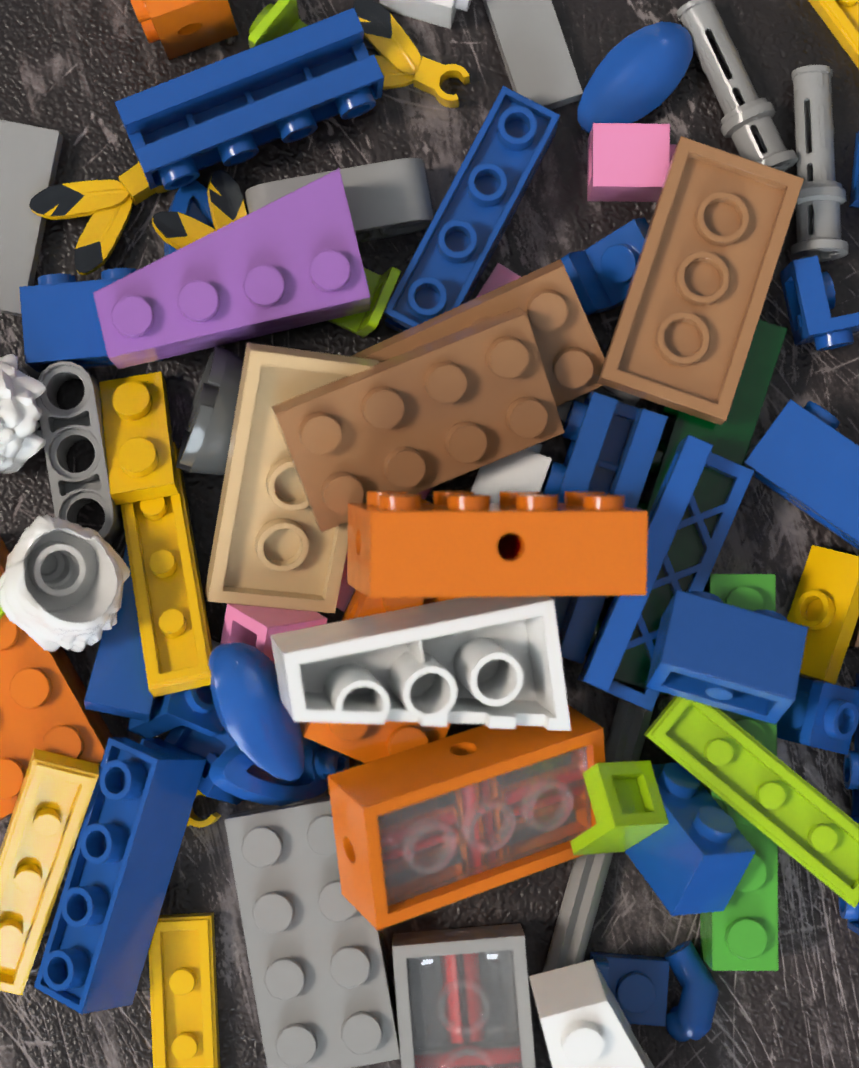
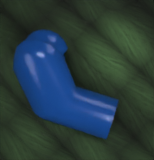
M689 940L675 946L664 955L665 959L670 961L669 966L682 987L678 1006L673 1007L670 1013L666 1015L667 1032L673 1039L679 1042H686L690 1039L698 1041L711 1030L719 994L716 982L692 941Z

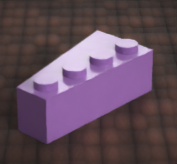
M340 169L93 293L107 355L118 369L370 311V293Z

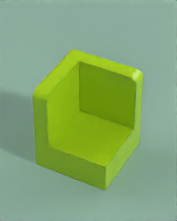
M651 761L596 763L583 772L597 824L571 840L570 844L574 855L624 852L669 824Z

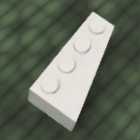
M549 596L460 597L270 635L280 698L294 722L384 724L385 721L418 722L421 726L447 727L448 723L485 724L488 728L515 729L516 725L544 726L547 730L571 731L554 599Z
M593 959L529 976L552 1068H654L647 1053H644L636 1039L628 1020Z

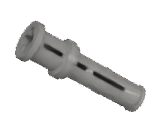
M691 0L677 10L676 14L679 21L682 22L683 26L692 36L693 49L725 115L720 121L722 124L720 129L725 138H732L740 157L783 172L791 168L799 159L795 151L787 150L772 119L776 113L773 104L768 102L766 98L758 97L739 52L715 6V0ZM708 39L713 40L731 78L730 80L726 78ZM735 97H739L743 105L739 106ZM753 135L758 136L765 153L760 151Z
M826 65L802 66L791 73L794 91L796 155L799 159L797 161V176L804 178L794 208L796 212L797 243L791 247V258L793 260L818 255L819 262L840 259L849 254L848 243L842 240L840 205L846 202V191L842 184L836 181L831 83L833 70Z

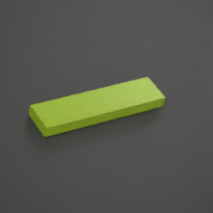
M674 696L643 735L846 903L855 908L859 904V824L720 709Z

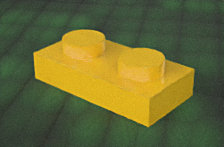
M162 372L99 382L110 495L115 505L178 495L179 489L167 386Z

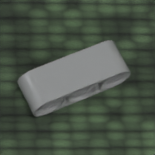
M402 158L340 169L357 243L428 229L434 218V211L423 159ZM333 171L271 181L249 188L245 192L248 214Z
M59 361L49 365L41 372L38 380L43 382L46 390L36 398L37 405L42 409L40 426L42 438L46 439L44 451L55 517L76 523L78 512L84 505L98 502L103 507L105 513V522L98 533L111 545L119 538L124 525L121 505H115L110 495L99 381L82 366L73 362ZM71 379L82 380L85 387L82 401L76 407L69 410L60 409L57 403V392L60 386ZM82 440L90 441L95 450V458L92 465L85 471L73 473L67 465V453L70 447Z

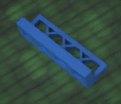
M691 435L686 436L679 442L648 514L646 595L613 596L577 679L651 712L660 691L646 688L645 686L643 693L613 681L625 650L644 644L649 659L652 661L655 648L652 640L657 638L659 629L648 632L641 614L651 590L669 583L674 595L676 590L682 591L678 579L693 574V577L686 592L704 590L754 473V470L712 453V444ZM704 467L734 479L724 504L701 513L693 492ZM688 507L691 517L682 520L686 508ZM719 514L709 535L704 519ZM694 524L704 551L698 564L675 573L667 554L677 530ZM662 567L666 577L656 580ZM637 626L640 636L631 639L634 629Z

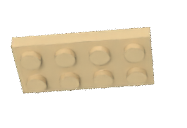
M247 343L205 587L208 602L335 614L348 549V522L321 533L271 407L346 376H352L375 367L374 365L379 364L378 360Z

